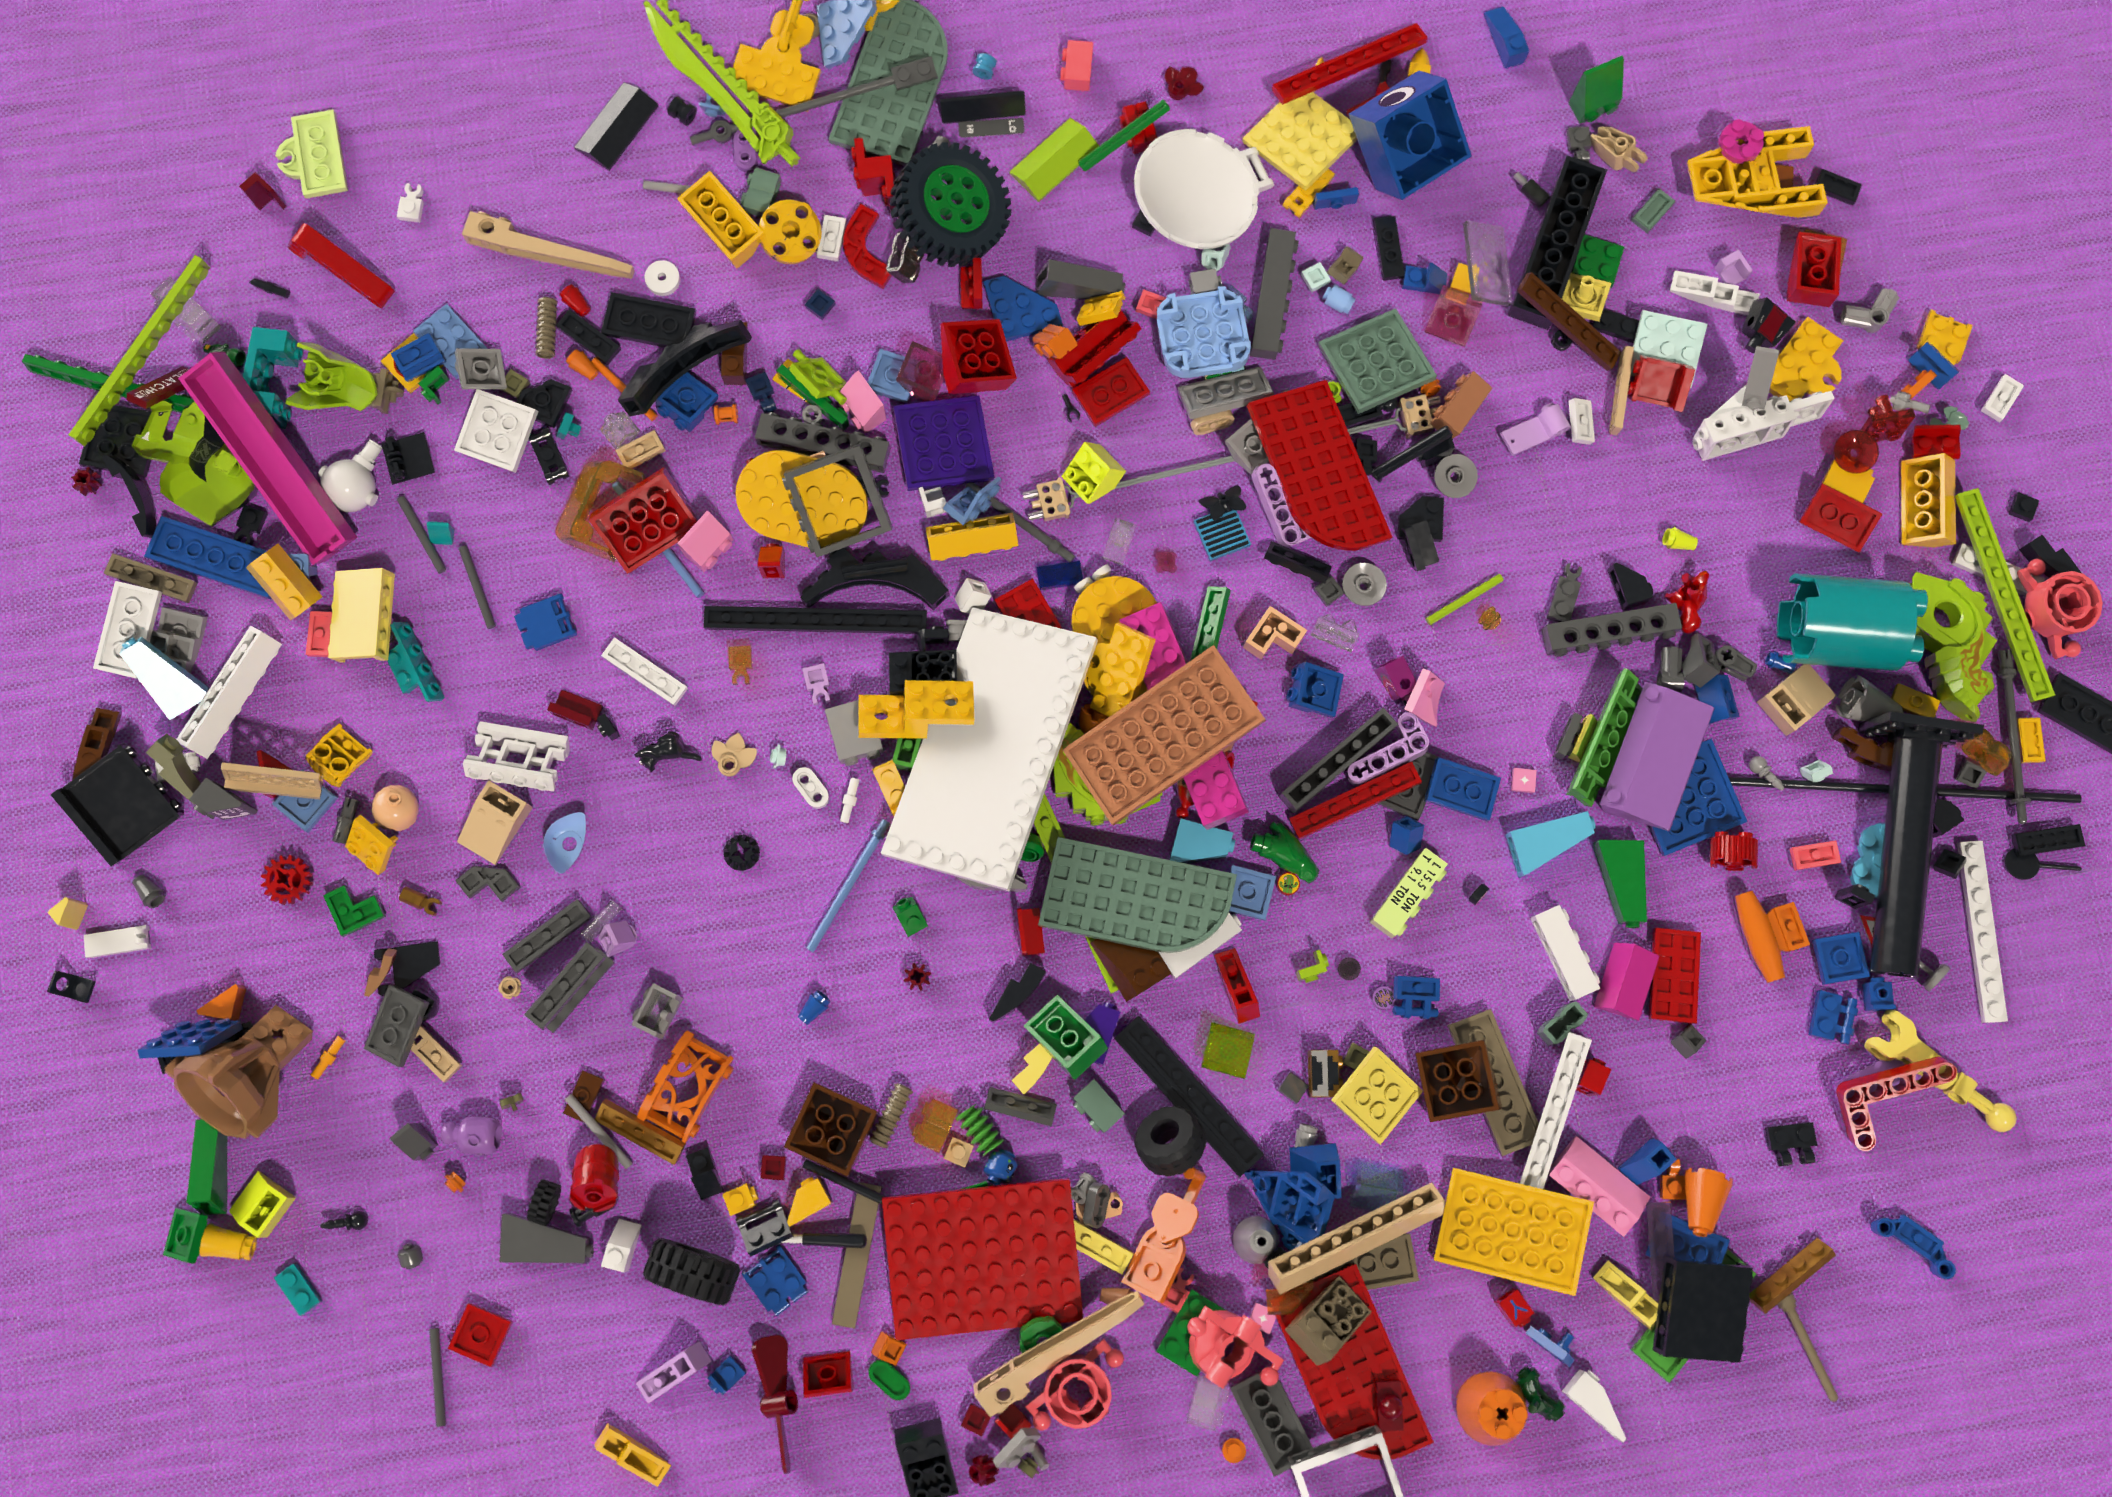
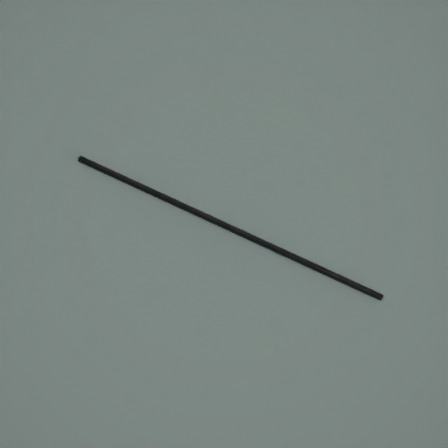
M1729 777L1732 786L1775 788L1765 778ZM1780 779L1784 788L1886 794L1889 792V785ZM1938 787L1937 796L2012 800L2015 799V792ZM2024 792L2025 798H2030L2031 801L2081 803L2082 800L2080 794Z

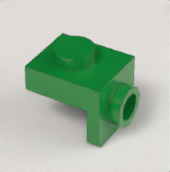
M439 366L428 371L425 378L418 383L423 389L420 393L429 402L433 400L437 405L441 401L434 393L449 380Z
M913 897L903 898L892 907L908 937L928 927Z

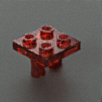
M1888 395L1877 397L1875 400L1876 406L1871 407L1867 411L1869 418L1856 436L1858 444H1875L1883 440H1898L1915 418L1914 410L1893 411Z

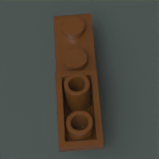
M96 708L91 724L86 725L72 780L108 754L121 718L120 712Z
M1842 727L1835 731L1832 739L1851 749L1848 755L1849 758L1869 767L1891 771L1893 742H1885L1878 746L1876 741L1870 738H1863L1853 728Z

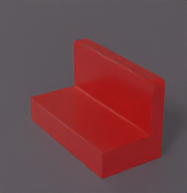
M1017 908L1022 956L1045 954L1042 927L1038 926L1040 908L1024 910Z

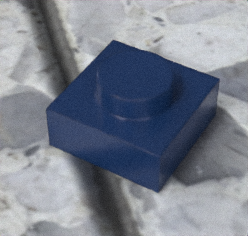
M817 289L806 302L805 308L823 320L836 304L833 299Z

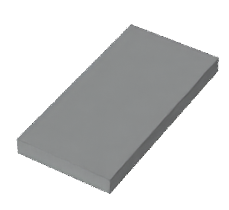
M1261 367L1178 387L1179 396L1190 420L1247 406L1249 402L1274 395Z

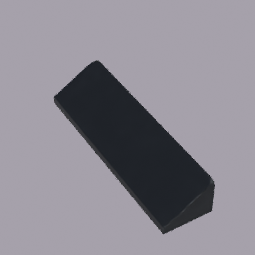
M1024 91L940 99L942 123L1024 116L1026 114Z

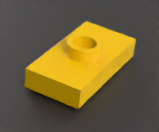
M1900 683L1895 685L1891 696L1895 702L1902 706L1903 711L1913 715L1933 718L1941 701Z
M2040 717L2018 718L2017 727L2021 763L2045 762Z

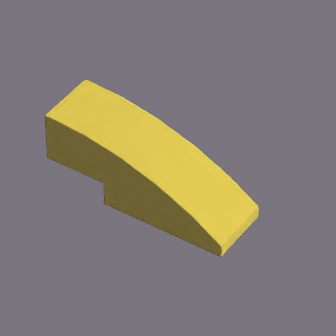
M1040 1044L1023 1058L1029 1066L1012 1080L1023 1095L1035 1085L1052 1060V1057Z
M1607 1261L1593 1279L1629 1313L1652 1331L1656 1326L1658 1303L1646 1294L1643 1288L1610 1261Z

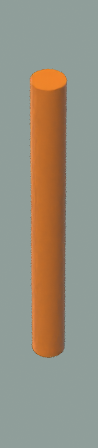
M595 357L591 361L592 364L622 393L626 385ZM651 408L644 414L651 421H654L658 416Z

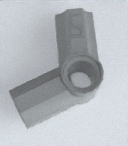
M1883 288L1871 309L1845 305L1840 315L1841 325L1864 328L1869 333H1875L1889 320V315L1900 297L1896 291Z

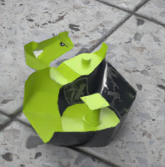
M161 401L150 407L152 410L142 434L135 436L132 447L140 456L146 459L168 463L160 476L161 494L206 524L214 526L250 502L257 495L258 489L195 401L183 410L174 430L172 440L165 441L163 434L172 411V404Z

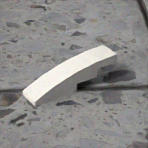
M1681 271L1674 272L1670 292L1689 300L1743 315H1748L1753 301L1759 299L1760 295L1758 293L1738 290L1739 286L1720 283L1718 278Z

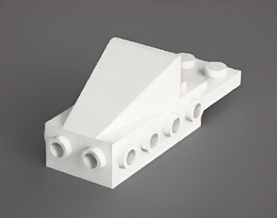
M1745 385L1709 418L1703 420L1693 437V446L1699 452L1702 461L1783 438L1790 427L1821 418L1834 400V396L1831 391L1825 393L1820 391L1808 398L1802 399L1799 397L1790 402L1787 395L1782 397L1773 396L1767 399L1764 409H1751L1747 406H1742Z

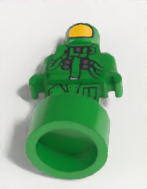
M206 344L203 347L206 353L225 352L236 367H241L246 358L243 350L237 348L228 349V344H216L213 346Z

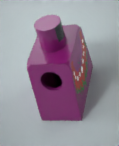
M1400 656L1374 669V672L1391 699L1401 698L1406 707L1416 685V680L1404 656Z

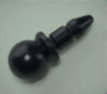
M356 1211L351 1215L345 1214V1219L328 1220L320 1224V1227L330 1230L346 1226L347 1231L351 1228L361 1230L367 1226L368 1216L362 1211Z

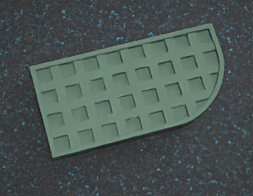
M899 0L893 8L877 14L873 29L868 32L847 89L892 76L891 68L932 56L938 79L897 91L896 84L844 99L830 133L829 143L851 150V147H855L854 139L863 138L866 152L869 156L891 155L892 162L902 166H906L913 158L948 62V47L944 31L938 20L927 8L913 0Z
M1058 837L1038 926L1162 953L1185 951L1205 942L1223 924L1231 907L1237 874Z

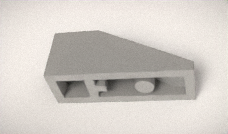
M1756 346L1742 406H1747L1751 409L1765 408L1779 350Z

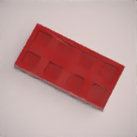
M1033 578L994 599L995 604L1003 615L1062 629Z
M1653 928L1652 952L1660 957L1650 985L1649 1019L1690 1024L1697 1023L1701 932Z

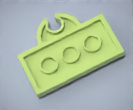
M327 110L291 117L294 137L286 139L279 145L276 151V158L283 160L287 156H292V160L287 164L277 163L279 169L287 177L301 179L302 192L305 199L348 191L335 111Z

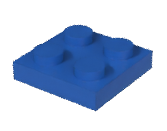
M1859 932L1812 940L1822 985L1870 977Z

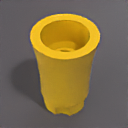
M210 1223L202 1236L200 1256L251 1260L256 1250L257 1237L224 1229Z

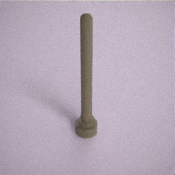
M1791 1292L1777 1305L1779 1309L1787 1313L1829 1400L1836 1402L1838 1395L1795 1308L1797 1306L1795 1303L1797 1301Z

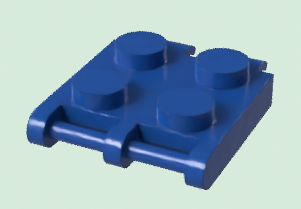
M557 594L520 609L521 613L514 616L520 632L528 630L521 634L527 650L534 648L538 651L577 635V631L573 630L569 619L571 615L564 606L563 594ZM557 602H558L559 605H560V608H561L562 613H560V609H559V607H558V605H557ZM563 620L566 621L569 631L567 630Z
M778 1245L776 1250L765 1259L763 1257L759 1259V1263L749 1271L745 1270L741 1273L768 1312L773 1310L776 1316L791 1306L786 1298L790 1297L795 1303L808 1293L804 1287L807 1281L781 1245ZM780 1253L779 1257L774 1259L771 1263L767 1264L768 1261H770L772 1258H774L776 1255ZM760 1267H763V1269H761L755 1275L750 1277V1275L753 1274L756 1270H758Z

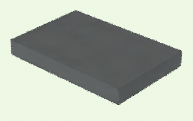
M1401 750L1397 751L1396 759L1404 757V753ZM1426 752L1423 756L1411 761L1422 783L1378 803V805L1418 821L1426 804L1424 800L1435 760L1438 756Z
M389 984L363 1049L397 1067H404L429 1002L394 984Z

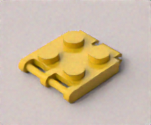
M1931 309L1916 349L1919 350L1929 341L1953 365L1958 364L1961 361L1973 325L1957 322L1950 316L1949 318L1941 316Z
M1841 455L1838 459L1835 458L1822 483L1863 503L1875 478L1871 476L1874 470L1860 463L1854 468L1856 461L1844 455Z

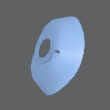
M582 812L572 813L559 818L551 824L544 836L543 847L545 855L553 869L560 874H563L571 867L583 847L586 833V818ZM567 837H573L577 842L576 848L572 851H566L563 848V841Z

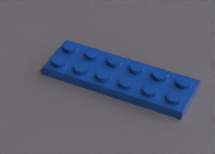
M161 516L144 557L271 600L269 594L246 568L264 554L266 550Z

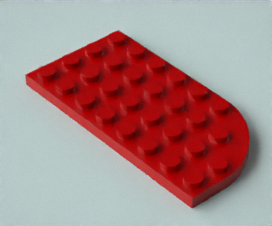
M1327 380L1247 404V409L1268 460L1275 468L1283 490L1282 493H1284L1289 511L1295 522L1306 534L1321 544L1345 551L1362 550L1390 541L1393 538Z
M1356 1263L1269 1300L1319 1419L1327 1433L1334 1440L1376 1424L1378 1426L1376 1381L1400 1380L1404 1430L1381 1431L1390 1458H1401L1434 1443ZM1340 1276L1369 1308L1371 1313L1330 1361L1317 1366L1285 1331V1328L1313 1299ZM1377 1444L1354 1453L1365 1458L1382 1460Z

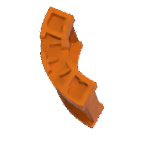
M688 1030L685 1031L671 1051L672 1055L667 1061L668 1063L666 1065L663 1064L653 1081L656 1084L653 1085L650 1093H647L637 1114V1118L645 1122L648 1119L682 1138L681 1141L683 1143H686L690 1137L695 1138L701 1127L698 1123L722 1080L724 1078L728 1079L734 1069L731 1066L734 1057H728L693 1038L694 1034ZM689 1048L695 1050L703 1056L700 1059H698ZM709 1058L720 1064L721 1067L718 1072L711 1074L709 1070L713 1065L708 1064L702 1068L701 1064ZM680 1063H685L686 1068L690 1064L692 1065L685 1072H680L678 1069ZM695 1071L699 1095L687 1101L676 1103L677 1093L673 1084L669 1082L670 1077L682 1078ZM706 1079L713 1080L708 1090ZM665 1090H669L671 1092L670 1104H667L669 1101V1097L667 1099H664L662 1096ZM699 1104L695 1113L689 1109ZM655 1110L668 1112V1117ZM678 1111L677 1118L680 1122H682L681 1119L684 1115L689 1118L686 1128L672 1120L674 1112Z

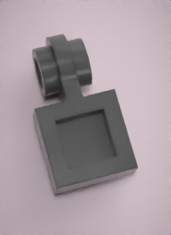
M1589 126L1568 128L1566 131L1568 151H1575L1574 158L1589 163L1590 153L1588 150L1591 148Z

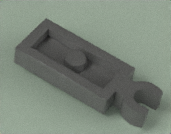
M1568 563L1563 571L1565 577L1560 576L1558 578L1546 619L1556 622L1571 620L1581 582L1575 580L1581 575L1582 567L1579 566L1576 573L1570 572L1571 564Z

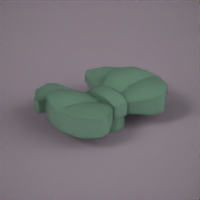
M1950 406L1943 410L1948 420L1945 424L1933 417L1929 425H1961V430H1965L1968 428L1969 422L1962 412L1957 411V407Z

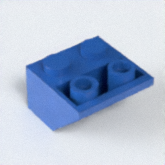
M1336 1143L1289 1148L1290 1172H1307L1325 1185L1335 1195L1334 1199L1342 1198L1340 1157Z

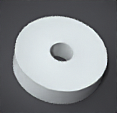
M660 260L652 263L646 269L645 282L653 294L667 296L678 289L680 274L674 264L669 261ZM661 276H665V277H666L665 280H662V281L659 280V278H660Z

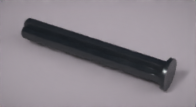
M1444 426L1377 467L1372 466L1373 476L1378 482H1381L1384 476L1452 437L1451 429L1448 426Z

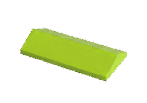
M1069 118L1009 171V174L1039 202L1080 166L1079 160L1099 145L1085 126Z

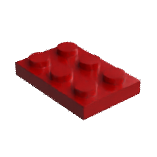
M1125 357L1073 388L1072 393L1093 425L1097 427L1150 395V390L1129 359Z
M1821 483L1799 522L1860 553L1883 514Z

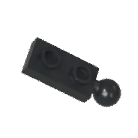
M1396 398L1391 399L1360 414L1357 413L1352 403L1339 406L1338 408L1346 427L1350 428L1382 418V410L1386 412L1394 411L1397 408L1398 401Z

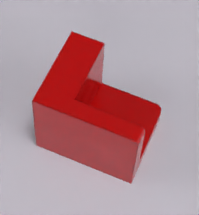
M1014 1403L1010 1404L995 1419L997 1425L1011 1439L1021 1428H1030L1032 1426V1422Z

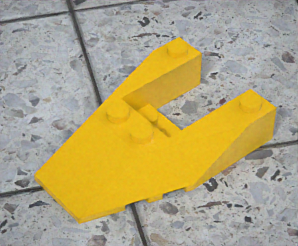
M1810 126L1764 131V144L1761 152L1756 159L1744 161L1743 164L1727 160L1721 153V147L1713 151H1707L1687 161L1694 198L1698 202L1796 218L1818 216L1828 203L1823 184L1783 189L1780 187L1775 162L1802 159L1808 156L1814 146ZM1742 139L1736 140L1739 141L1737 144L1740 146L1746 144Z

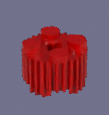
M1723 831L1715 832V837L1711 838L1710 866L1717 868V865H1724L1725 870L1744 871L1746 866H1751V869L1757 868L1758 840L1753 838V833L1739 832L1737 836H1730L1728 832Z

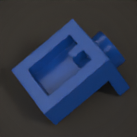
M730 1355L707 1377L710 1381L708 1385L716 1394L720 1392L724 1395L747 1372Z

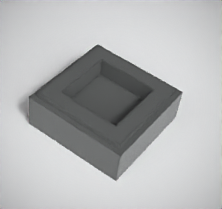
M1333 576L1327 578L1325 584L1320 583L1313 589L1326 607L1344 595V591Z

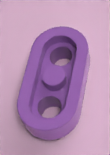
M739 130L733 137L736 166L742 172H750L757 166V154L747 139L745 141L740 140L745 136ZM743 157H749L748 160H742Z

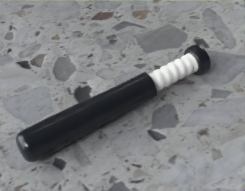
M803 1233L799 1235L793 1234L794 1237L781 1242L801 1243L809 1246L865 1248L867 1237L865 1234Z

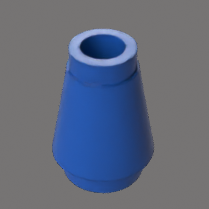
M816 990L815 993L810 994L798 1018L809 1025L810 1022L829 1008L830 999L819 990Z

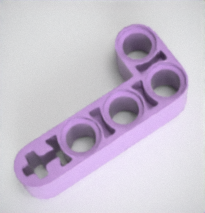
M1263 464L1255 468L1252 473V481L1277 542L1282 546L1289 547L1312 538L1293 519L1284 493H1282L1283 490L1275 468L1270 464ZM1266 472L1267 476L1261 478L1260 474ZM1271 482L1272 485L1264 487V485ZM1269 490H1273L1276 493L1275 501L1269 499ZM1278 510L1284 513L1283 522L1279 521L1276 517ZM1286 531L1292 533L1293 538L1291 542L1285 539Z
M1403 713L1398 719L1397 729L1402 738L1401 740L1349 766L1347 778L1350 784L1360 786L1423 756L1427 752L1429 745L1428 736L1413 713ZM1404 721H1411L1414 727L1405 729L1402 723ZM1420 740L1425 746L1417 749L1412 745V742ZM1401 750L1404 753V757L1396 759L1393 757L1392 752ZM1374 760H1381L1384 766L1376 769L1372 766V762ZM1354 771L1362 772L1361 778H1358L1357 775L1354 776Z

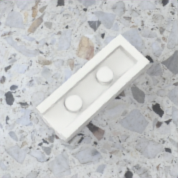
M143 925L84 935L85 958L151 949L148 937L150 927Z

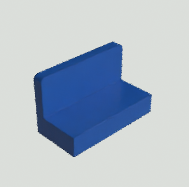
M1929 341L1908 360L1920 373L1924 369L1927 372L1932 370L1937 376L1931 383L1937 389H1941L1959 373V370Z
M1716 675L1701 688L1694 684L1698 700L1715 708L1709 724L1740 717L1728 675Z

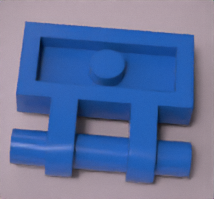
M1394 976V999H1401L1402 1005L1393 1006V1015H1399L1401 1018H1410L1411 1016H1418L1421 1019L1437 1018L1439 1014L1438 1009L1431 1008V1001H1440V978ZM1412 1000L1421 1001V1006L1412 1007Z
M1822 990L1817 991L1808 1035L1834 1041L1835 1033L1841 1034L1840 1043L1849 1045L1850 1038L1854 1035L1853 1022L1854 1017L1858 1014V1009L1856 1008L1858 1000L1848 998L1847 1006L1841 1005L1843 996ZM1839 1013L1845 1014L1843 1026L1837 1025Z

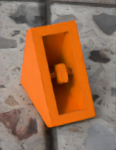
M234 984L200 1007L196 1012L198 1015L221 1019L229 1018L233 1021H239L246 988L243 985Z

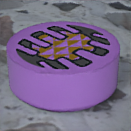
M1386 986L1377 988L1372 994V1003L1380 1010L1391 1008L1396 1000L1394 999V991Z

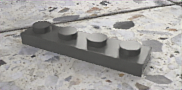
M576 899L502 955L514 972L519 973L592 919V917L580 900Z

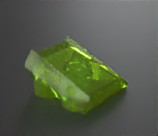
M1211 1022L1202 1055L1201 1067L1245 1079L1255 1034Z

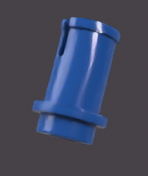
M1769 652L1765 659V664L1768 665V668L1772 669L1774 667L1792 674L1796 667L1795 663H1786L1782 660L1783 657L1779 656L1778 652Z

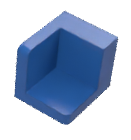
M1408 816L1393 822L1389 846L1405 855L1419 850L1422 844L1425 825Z

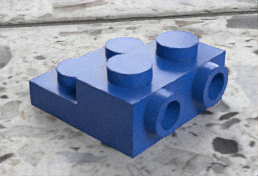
M687 372L656 400L657 412L663 418L670 417L674 420V424L679 430L684 431L686 429L691 432L704 419V413L718 400V394Z
M1308 662L1297 664L1291 672V679H1294L1293 686L1286 695V699L1289 700L1288 707L1307 713L1314 712L1330 718L1335 717L1344 674Z

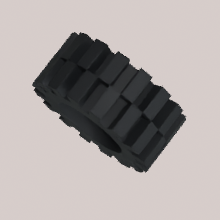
M544 1179L540 1180L537 1188L534 1190V1195H532V1201L529 1203L530 1208L527 1211L528 1221L544 1226L550 1223L556 1211L555 1208L559 1203L560 1184Z

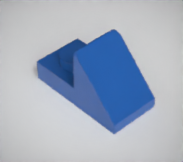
M1430 262L1427 269L1413 266L1405 267L1402 289L1445 295L1448 273L1434 263Z

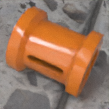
M733 404L729 407L714 405L716 425H720L721 422L738 423L737 405Z

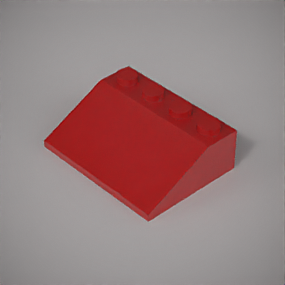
M665 467L595 510L589 517L590 523L627 574L678 543L698 521L679 487Z

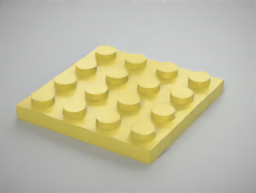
M1314 92L1283 105L1279 102L1243 137V143L1249 148L1256 147L1259 156L1305 191L1358 140L1351 120Z

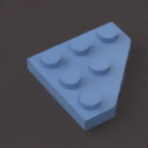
M830 0L816 5L824 67L829 69L847 62L850 57L848 53L854 43H858L866 29L864 26L869 17H873L877 10L876 0Z

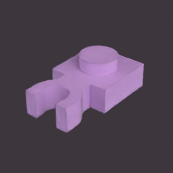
M825 664L802 668L808 692L814 690L812 696L814 706L818 705L817 698L820 695L825 696L826 703L831 702L828 692L824 689L830 686Z

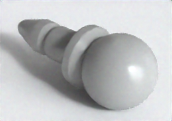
M1755 756L1750 760L1749 768L1753 773L1759 774L1760 778L1765 776V779L1772 783L1775 788L1781 791L1784 790L1781 780L1777 779V776L1770 772L1772 767L1768 766L1765 758Z

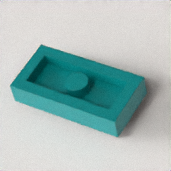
M297 1263L291 1264L274 1277L299 1316L305 1315L322 1302V1299Z

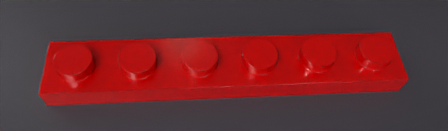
M1409 762L1289 818V821L1300 840L1421 784L1422 780L1414 764Z

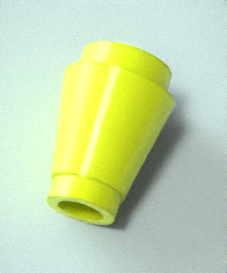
M1673 527L1672 529H1666L1662 543L1668 549L1695 550L1698 538Z

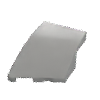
M162 607L159 627L152 631L150 643L191 673L203 640L207 617Z

